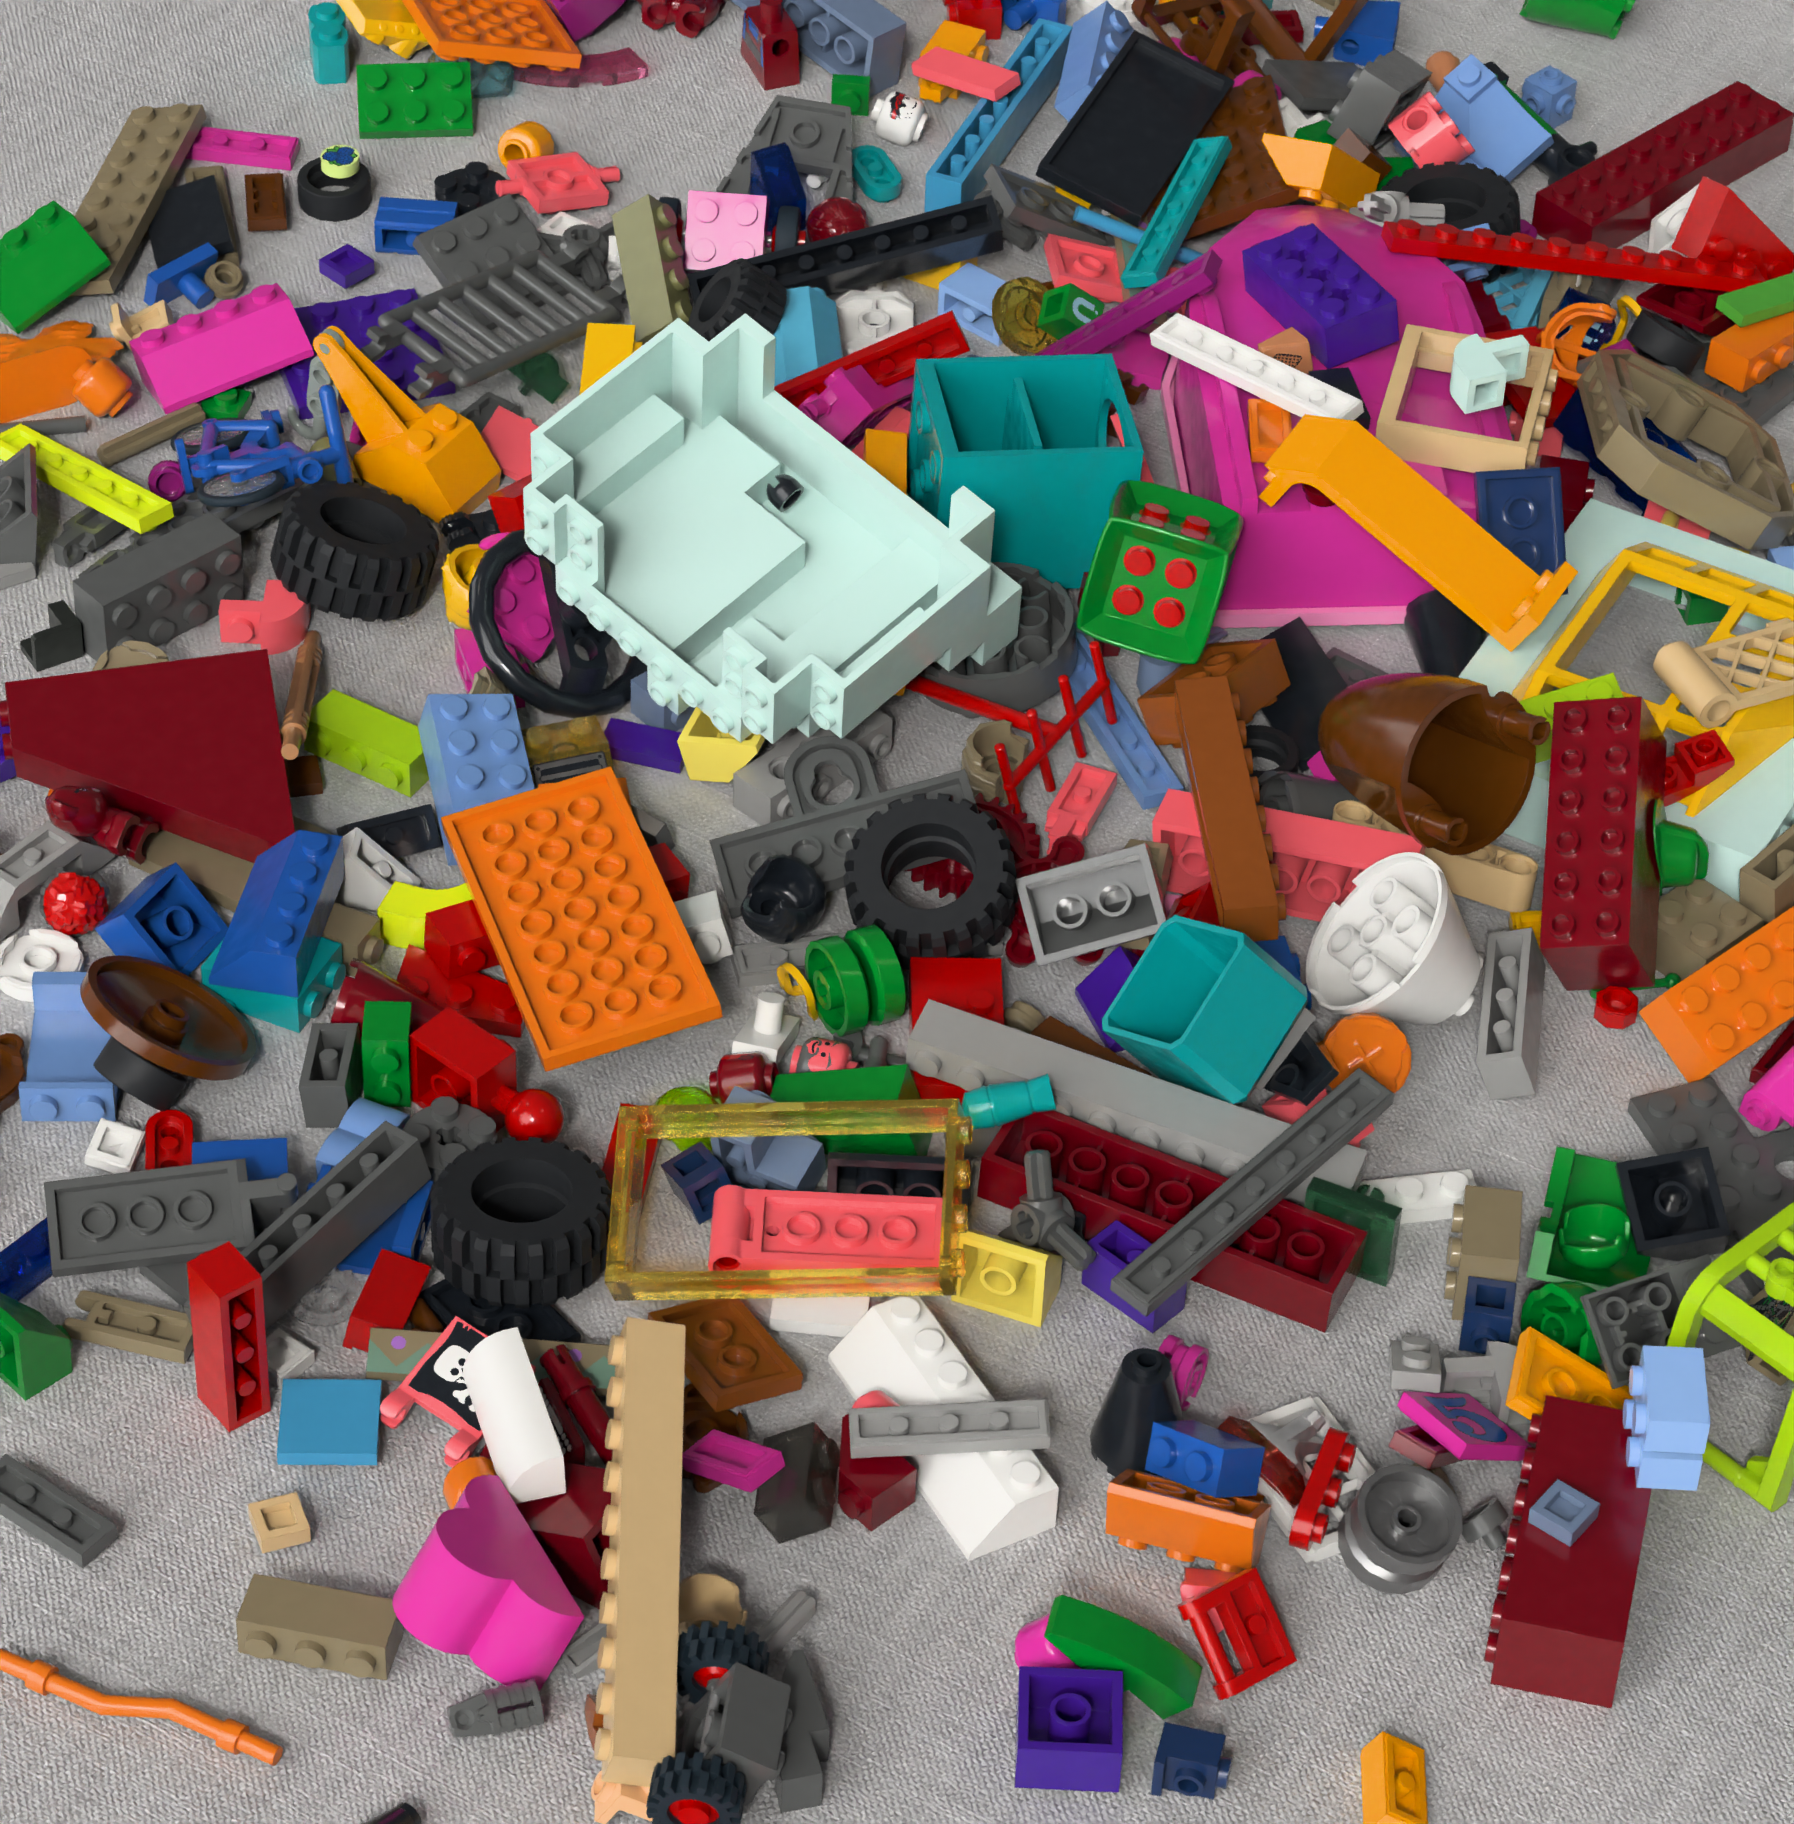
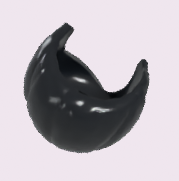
M785 854L769 856L757 869L748 884L747 896L740 908L741 915L745 924L763 939L777 944L794 942L813 929L822 917L826 902L825 885L816 871L800 858Z

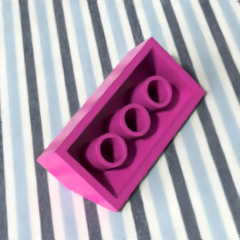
M277 283L258 286L250 294L237 299L220 301L212 309L199 314L185 315L174 324L161 329L147 330L138 338L129 341L141 380L165 414L315 355L289 297Z

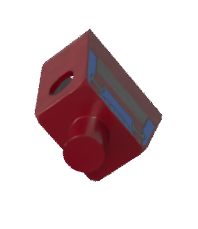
M760 0V5L751 6L744 10L741 54L764 91L800 84L798 32L795 24L783 7V0Z

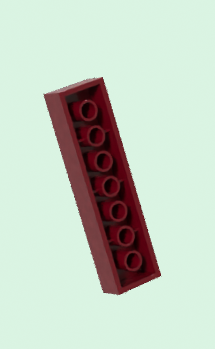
M1736 81L1536 192L1532 225L1536 228L1537 234L1546 240L1550 237H1560L1571 243L1586 245V242L1594 241L1602 243L1608 248L1617 249L1650 230L1651 219L1698 185L1703 176L1727 186L1787 152L1794 113L1780 106L1776 101L1770 100L1751 89L1750 86Z
M1053 1110L1033 1112L1031 1115L1002 1125L981 1158L977 1196L1013 1210L1015 1206L1020 1204L1019 1197L1027 1194L1024 1165L1025 1153L1038 1149L1048 1150L1051 1158L1053 1191L1060 1192L1071 1203L1073 1210L1086 1215L1085 1239L1091 1240L1115 1220H1118L1153 1244L1229 1178ZM1282 1199L1190 1280L1325 1333L1361 1270L1368 1232Z

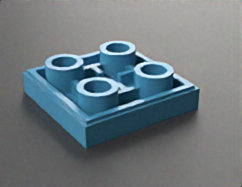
M283 1379L277 1446L278 1465H377L382 1380Z

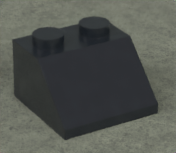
M1709 1147L1616 1163L1615 1168L1627 1216L1630 1218L1631 1232L1637 1255L1681 1261L1706 1254L1715 1255L1724 1252L1731 1233Z

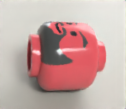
M811 1037L805 1041L803 1046L797 1045L795 1047L790 1062L789 1074L859 1068L860 1064L859 1062L852 1061V1051L848 1044Z

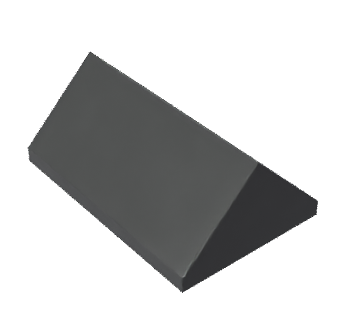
M31 443L0 465V564L32 562L36 566L38 518L36 448Z

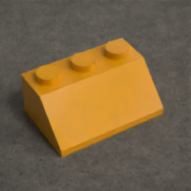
M1267 133L1263 134L1262 142L1285 183L1299 191V198L1315 202L1314 206L1338 208L1349 213L1350 208L1357 207L1358 201H1364L1365 194L1376 192L1380 173L1336 146Z

